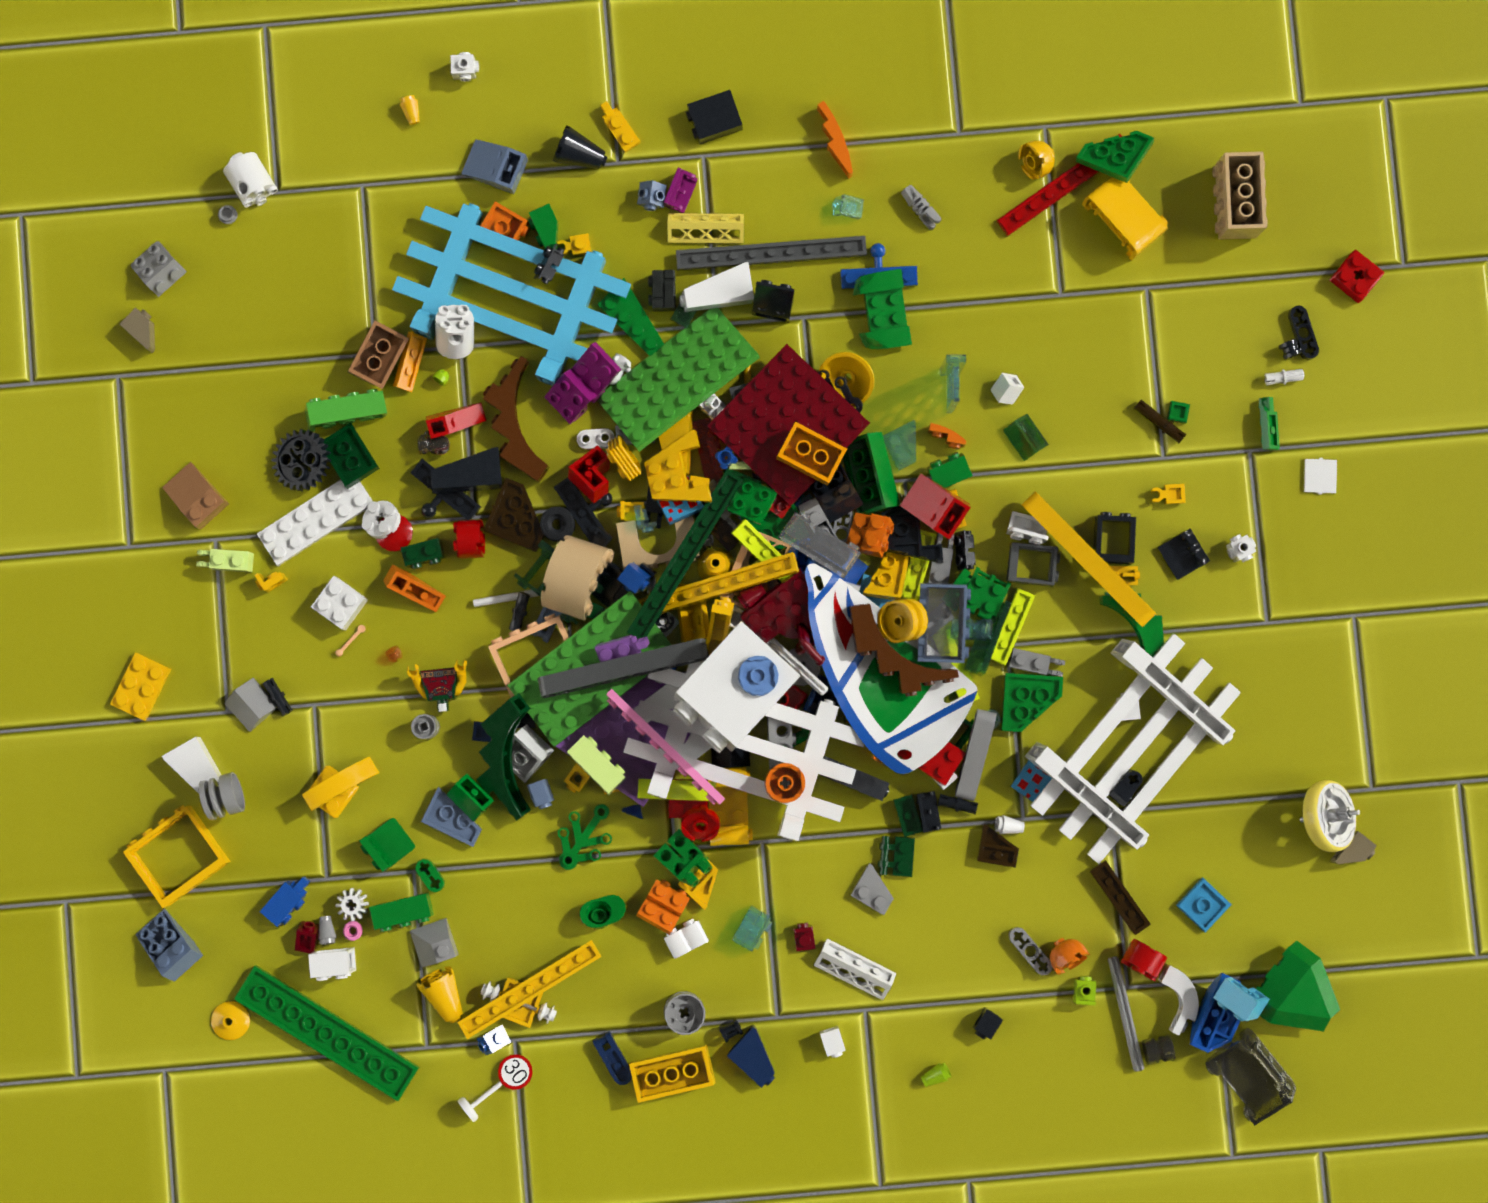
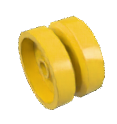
M906 598L884 604L878 613L877 623L879 631L889 642L901 643L919 639L927 629L928 616L920 602L915 599Z

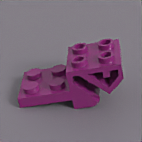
M594 342L576 364L560 376L544 397L571 424L587 411V404L589 402H597V399L602 396L605 389L622 369Z

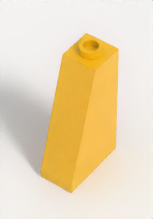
M693 410L659 436L661 450L692 430ZM691 450L681 453L686 475H690Z

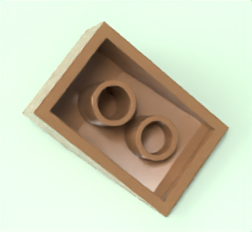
M192 462L187 464L162 487L187 519L199 529L205 527L229 505L227 500Z

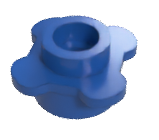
M729 447L717 452L715 455L722 469H727L729 465L736 464L738 458L734 456Z

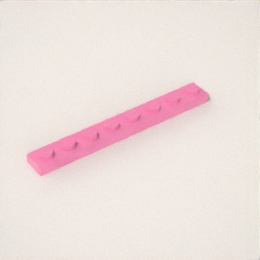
M611 689L606 694L609 698L607 702L614 709L618 707L622 711L621 716L627 722L632 720L637 725L635 729L642 736L646 734L651 739L649 743L656 750L661 748L665 752L663 756L671 764L674 761L679 766L677 770L684 777L689 775L694 780L692 784L699 791L703 789L708 794L706 798L713 805L715 803L720 805L725 800L706 779L614 690Z

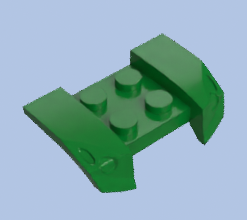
M901 269L864 275L855 281L853 296L864 294L869 332L859 333L865 348L873 350L912 345L910 326H907L902 292L904 284Z

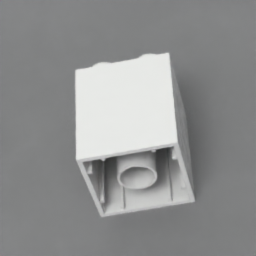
M741 621L677 690L674 697L677 705L674 707L673 712L688 726H691L696 720L707 729L702 738L716 752L720 753L725 747L732 752L801 675ZM765 656L776 665L779 673L778 682L770 693L763 696H752L740 686L738 680L739 669L742 663L749 657Z

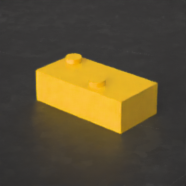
M707 1044L634 1061L629 1064L638 1103L713 1086L716 1083Z

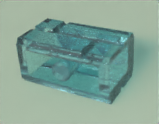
M751 905L732 940L750 951H753L754 948L758 950L763 941L760 938L764 931L768 932L773 923L770 921L771 916Z

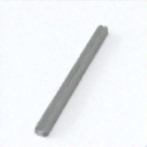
M1113 956L1108 958V964L1133 1070L1138 1072L1144 1070V1064L1119 958Z

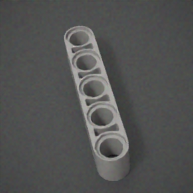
M981 709L976 711L965 752L966 755L964 756L956 786L955 797L969 801L975 800L997 713Z

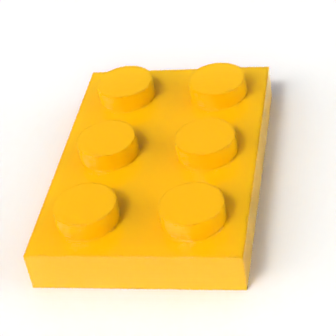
M135 652L110 705L146 721L171 668Z

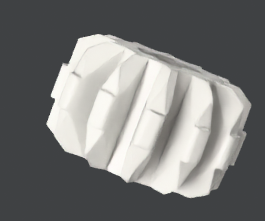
M350 888L349 893L346 890L342 891L343 896L337 897L341 903H337L336 907L342 908V910L338 911V914L345 913L344 920L348 919L349 916L351 921H355L356 916L359 919L363 918L362 913L368 912L363 907L369 905V902L363 901V899L367 898V895L360 896L362 893L361 889H358L356 893L354 888ZM353 900V903H356V907L352 908V906H349V902Z

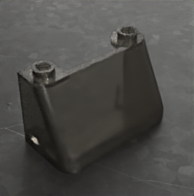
M1250 1028L1241 1031L1231 1042L1225 1044L1206 1060L1205 1064L1208 1072L1216 1076L1222 1075L1245 1103L1243 1114L1254 1126L1293 1102L1296 1092L1293 1080Z

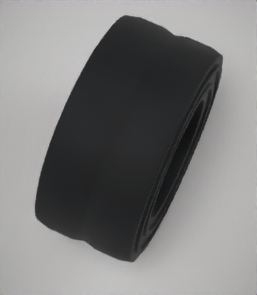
M552 507L543 513L540 520V528L549 540L555 542L565 541L564 536H571L575 530V519L567 509ZM555 519L563 521V527L559 530L554 529L552 526Z

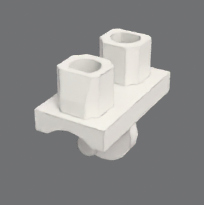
M713 394L701 403L699 407L702 412L706 413L713 420L726 405Z

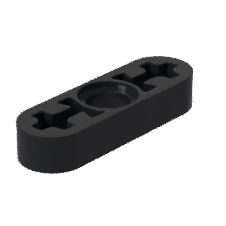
M1298 305L1289 311L1288 319L1294 337L1298 341L1297 346L1302 351L1301 357L1305 360H1312L1318 355L1319 347L1307 310L1303 306ZM1296 310L1298 313H1302V316L1299 317L1300 322L1305 321L1304 324H1300L1298 327L1296 324L1299 323V319L1293 316ZM1306 328L1308 330V337H1300L1299 329ZM1309 339H1311V342L1308 343V347L1310 349L1313 348L1314 352L1311 353V356L1309 353L1305 352V350L1308 348L1307 344H1302V342H1306Z

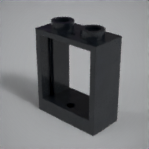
M1100 512V515L1095 517L1093 550L1106 563L1133 564L1135 559L1136 517H1131L1130 513H1120L1119 516H1112L1111 512ZM1102 521L1129 523L1128 555L1101 553Z

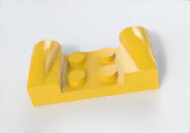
M725 767V769L750 776V771H746V767ZM716 783V790L725 800L720 805L717 803L713 805L709 801V809L713 810L720 819L718 835L710 840V846L749 844V840H753L752 829L748 828L747 792Z

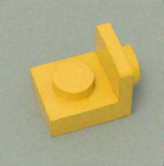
M281 572L270 574L267 577L268 580H265L262 574H255L257 578L255 581L256 585L261 591L264 590L266 592L274 590L288 580L285 574Z

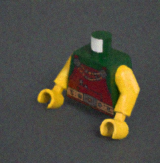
M456 660L455 666L452 668L420 671V674L419 666L415 664L416 670L411 671L408 666L407 674L411 677L420 695L430 702L437 701L438 712L449 711L448 700L457 699V696L462 693L467 683L465 670L467 661L464 660L463 666H460L458 660Z

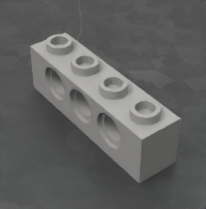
M767 717L768 741L778 745H786L788 748L793 749V745H796V734L792 733V726L795 725ZM779 726L787 727V731L782 735L776 732ZM769 758V771L782 762ZM783 778L780 786L782 785L784 788H787V785H790V781H786V778Z

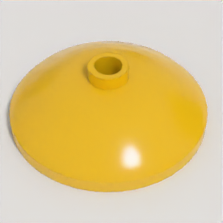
M839 352L829 356L823 362L819 371L824 369L829 372V378L835 390L844 399L841 388L835 386V379L839 376H844L847 379V385L853 397L859 398L862 404L870 397L875 380L872 368L864 358L851 352ZM821 372L820 376L825 379L826 374ZM846 374H850L852 378L848 379ZM839 379V385H844V381Z

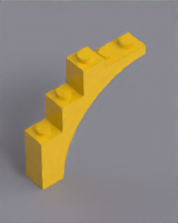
M720 596V599H715L712 605L706 641L709 656L729 634L735 605L731 602L730 598Z

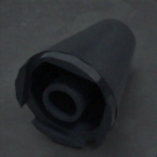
M566 125L553 161L599 169L600 166L604 167L607 160L605 151L572 127Z

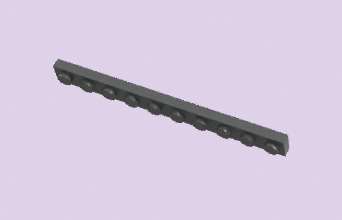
M865 236L676 250L678 271L731 267L748 262L749 265L867 256Z

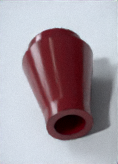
M759 584L740 592L737 598L744 609H747L748 607L751 608L767 593L763 586Z

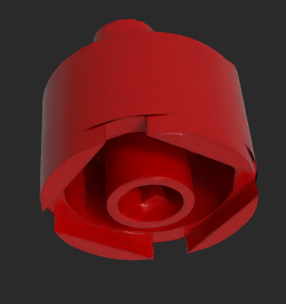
M482 519L462 520L453 523V530L457 535V540L453 541L454 552L457 551V558H484L485 534L480 529L484 528Z
M1133 938L1121 963L1155 982L1168 957Z

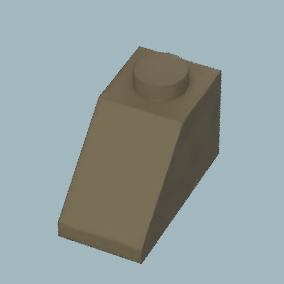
M134 308L120 325L147 350L153 353L155 351L154 323L150 320L152 316L144 309L140 311Z
M1355 831L1350 845L1344 850L1336 852L1330 861L1335 864L1369 860L1375 854L1374 849L1377 845L1359 831Z

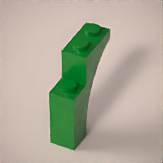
M1104 592L1105 596L1099 597L1100 605L1111 608L1122 615L1137 634L1141 648L1154 657L1164 645L1162 615H1155L1142 627L1108 592Z

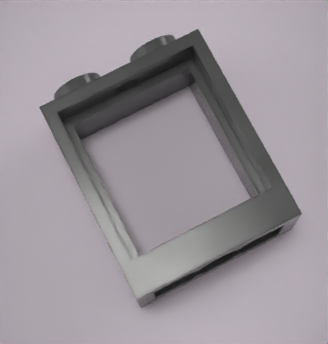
M1012 542L1009 548L1006 582L1054 586L1059 578L1056 564L1060 563L1061 552H1058V547ZM1019 550L1050 553L1048 580L1017 577Z

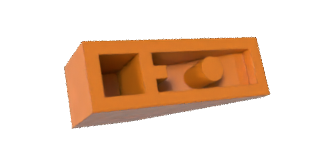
M392 564L383 580L387 588L434 612H437L446 597L432 586Z

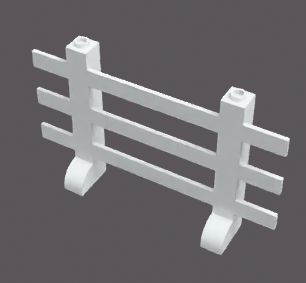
M1174 633L1154 657L1150 656L1134 641L1122 639L1117 644L1111 654L1121 663L1133 669L1138 676L1066 762L1049 747L1039 742H1036L1024 756L1052 778L1030 805L1043 816L1064 789L1080 802L1074 812L1059 828V831L1071 840L1092 814L1108 826V829L1087 853L1098 864H1100L1120 838L1137 850L1143 847L1147 842L1149 834L1134 821L1206 734L1216 743L1224 746V744L1231 741L1233 733L1236 731L1221 716L1241 693L1238 689L1228 682L1209 707L1193 693L1213 669L1203 658L1199 659L1181 682L1165 669L1185 645ZM1152 686L1166 698L1165 702L1098 783L1092 786L1078 772L1146 690ZM1178 710L1181 711L1194 725L1123 811H1121L1106 797Z
M704 661L689 664L686 674L673 669L650 673L648 678L680 688ZM825 699L824 702L820 701L815 715L778 703L765 715L810 730L804 752L747 735L736 747L782 763H790L798 767L804 774L805 789L801 796L793 802L782 803L787 806L777 836L799 841L806 811L838 822L841 821L845 807L811 796L818 774L851 785L855 776L856 769L823 759L830 737L864 747V743L852 727L835 722L839 707L835 706L836 702L828 699ZM641 700L639 702L636 713L642 718L669 726L665 741L680 755L687 732L703 737L707 731L697 720L691 726H688L672 710ZM628 738L623 753L657 763L647 794L666 800L675 770L679 766L674 761L671 764L663 756L665 752L661 748L656 750L650 744ZM681 755L704 779L774 801L766 792L765 781Z

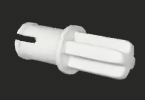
M1282 369L1281 372L1265 373L1266 386L1279 383L1285 385L1286 382L1300 381L1304 379L1303 369L1290 371Z

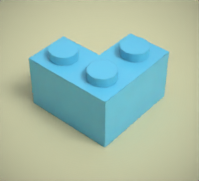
M1232 977L1225 978L1213 997L1218 1001L1217 1004L1225 1010H1231L1234 1013V1017L1242 1022L1258 1019L1270 1000L1257 989H1247Z

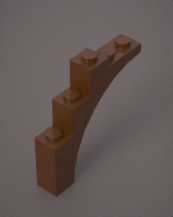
M521 356L513 361L510 367L512 370L508 375L505 374L500 381V387L493 383L492 386H488L485 389L483 400L501 412L500 415L496 414L491 421V424H493L491 428L509 440L508 443L505 442L500 448L499 452L501 454L499 456L540 483L550 467L536 456L528 446L522 435L517 416L518 389L522 376L529 365L528 360Z
M869 603L849 606L855 652L860 653L861 656L871 655L872 651H875L877 672L883 673V676L895 675L894 671H897L900 693H905V696L917 695V691H922L921 683H923V686L934 685L935 681L942 680V683L954 682V678L959 677L957 669L923 667L904 658L887 643L880 633Z

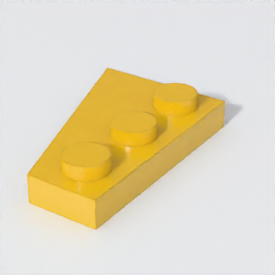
M887 552L877 572L872 576L868 587L863 591V595L888 600H901L910 556Z

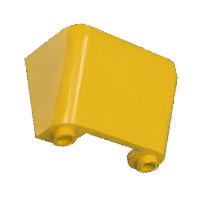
M1111 177L1091 192L1082 203L1087 211L1094 209L1093 214L1095 216L1099 215L1122 241L1121 245L1123 247L1126 245L1128 250L1126 255L1131 260L1136 258L1168 229L1167 220L1162 215L1159 216L1132 186L1130 180L1128 183Z

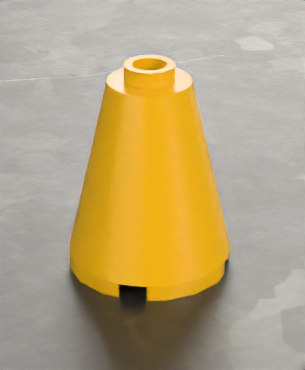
M711 548L700 556L697 564L698 573L702 580L730 572L735 561L727 550ZM718 561L719 565L714 567L712 563Z
M451 966L444 967L445 971L440 972L437 969L420 979L421 984L417 983L416 985L445 1022L455 1023L461 1019L460 1016L463 1014L454 971Z

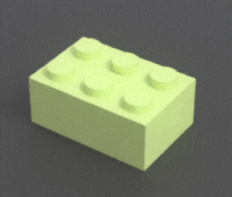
M583 735L567 753L610 795L625 780V771L618 764L614 766L610 762L612 760L611 757L604 750L600 752L596 748L598 744L592 737L586 738Z

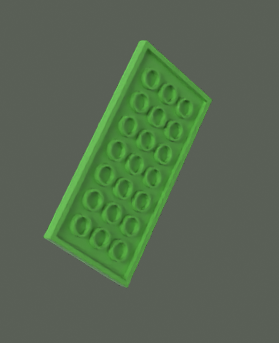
M712 308L671 338L657 352L648 356L626 373L617 384L607 388L597 401L640 452L758 360L760 356L718 308Z
M631 591L507 685L514 695L519 693L531 709L528 711V714L554 747L610 705L607 702L609 698L606 694L611 689L619 696H622L649 675L646 674L549 698H541L537 678L599 663L600 660L595 650L597 644L629 636L626 632L642 608V605ZM655 623L647 636L650 644L647 648L641 649V651L654 650L672 644Z

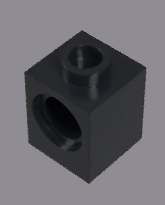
M985 1007L973 1025V1028L976 1030L975 1034L984 1040L986 1037L991 1040L1003 1019Z

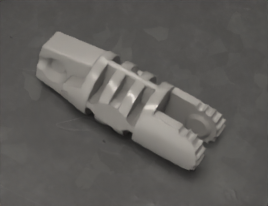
M912 185L907 186L901 192L909 207H913L912 210L916 215H919V219L929 230H933L942 218L932 206H929V202L922 198L923 195Z

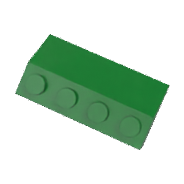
M882 432L866 433L858 436L847 447L843 456L848 478L864 504L856 509L857 513L869 515L900 506Z

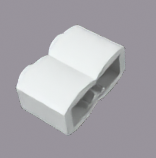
M692 918L683 923V928L677 930L675 927L670 935L666 933L667 936L664 937V940L674 959L709 941L699 920L694 921Z

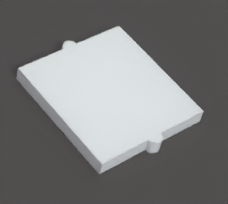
M1322 457L1319 459H1305L1304 492L1318 493V495L1322 493L1335 494L1337 460H1325Z

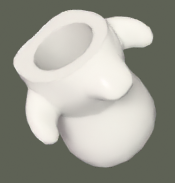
M618 353L613 357V361L622 370L610 385L617 384L623 372L628 373L631 370L632 363Z

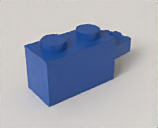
M304 876L298 883L295 881L292 883L290 881L285 882L261 909L260 913L276 927L282 924L285 926L292 918L291 913L294 910L298 911L304 905L303 899L307 893L304 889L311 881Z

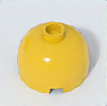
M1030 141L1021 145L1018 157L1019 160L1022 159L1024 164L1021 168L1030 179H1040L1049 174L1053 169L1055 153L1044 141Z

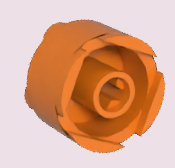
M781 763L774 766L765 778L767 794L771 799L779 803L795 801L805 789L804 774L798 767L790 763ZM783 778H786V781H790L787 789H784L782 785L780 786Z

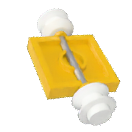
M508 977L501 992L499 984L493 987L491 986V981H489L488 984H484L481 995H483V1000L489 997L493 1001L522 982ZM542 993L503 1018L530 1028L535 1014H538L539 1021L544 1018L548 1024L549 1021H554L557 1011L554 1010L555 1006L548 1008L547 1003L541 1005L540 1008L539 1003L543 996Z

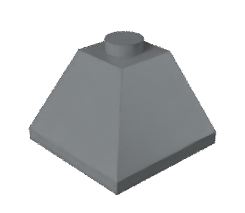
M447 918L410 930L421 967L433 965L459 955Z

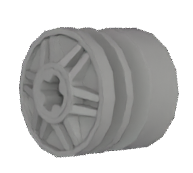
M231 772L220 775L219 784L215 778L199 782L200 801L209 820L224 817L225 809L230 815L245 810L243 790L235 773Z
M679 991L671 995L666 1001L664 1018L668 1027L675 1033L690 1035L698 1031L703 1025L706 1018L705 1008L702 1001L695 994L688 991ZM687 1007L689 1014L681 1017L679 1010Z

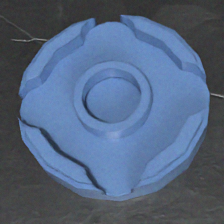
M753 656L742 663L738 673V680L740 686L748 694L763 696L775 688L779 673L776 665L767 657Z

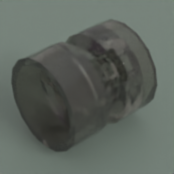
M1170 1035L1159 1036L1158 1040L1154 1038L1142 1040V1048L1147 1065L1157 1064L1161 1059L1164 1062L1176 1059Z

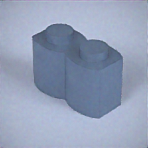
M547 779L527 785L534 807L544 809L552 806L551 802L554 801V797Z

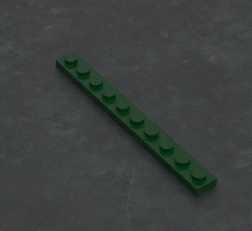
M726 470L711 494L712 502H706L626 632L627 634L636 636L637 639L648 636L743 481L742 478Z

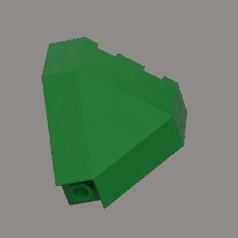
M1295 941L1282 954L1283 958L1277 965L1274 964L1266 974V979L1261 986L1255 988L1270 999L1260 1016L1270 1024L1324 1032L1330 1019L1340 1011V1007L1321 958L1300 942Z

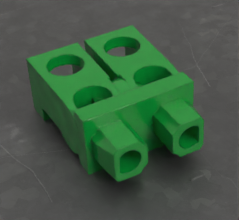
M678 829L667 841L671 846L665 843L653 856L681 882L694 888L700 881L694 874L699 869L704 874H707L713 867L708 861L709 858L692 840L682 833V830Z

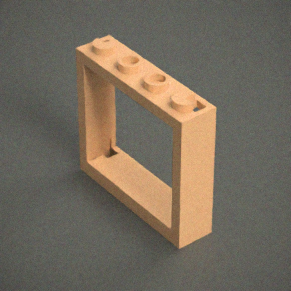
M555 613L544 617V622L539 624L537 621L526 625L528 629L521 632L520 629H516L509 633L510 637L505 639L498 637L492 640V644L488 646L511 698L515 696L507 686L511 683V680L497 649L553 624H557L563 640H567L570 636L560 615L556 616Z

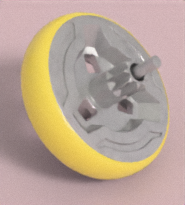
M1322 780L1314 783L1306 792L1303 801V817L1300 818V822H1304L1308 836L1318 848L1326 852H1338L1347 848L1352 842L1356 831V815H1360V810H1355L1349 793L1342 785L1332 780Z

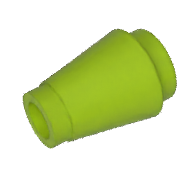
M938 1063L921 1076L925 1087L948 1081L951 1073L945 1063Z

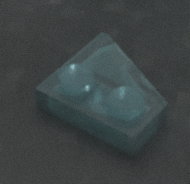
M913 420L883 436L885 446L898 471L916 463V422Z

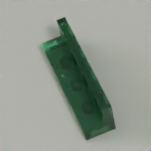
M1003 602L995 618L991 617L989 622L984 619L981 620L963 670L981 677L985 675L1011 602Z

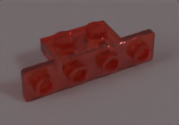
M710 418L693 421V430L697 431L700 444L698 452L704 478H709L710 481L714 479L719 483L723 475L720 463L715 458L718 449H721L719 438H715L714 433L707 428V425L711 422Z

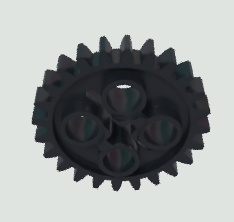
M300 429L299 432L293 430V435L287 433V439L281 438L282 445L276 444L279 450L273 451V454L277 456L271 460L276 462L272 469L278 470L274 476L280 477L278 482L284 483V487L294 491L296 489L303 492V489L309 491L310 486L317 487L316 481L323 482L321 476H327L324 470L330 469L326 463L331 462V459L327 458L331 452L325 450L329 445L323 443L325 439L319 437V434L313 433L310 430Z

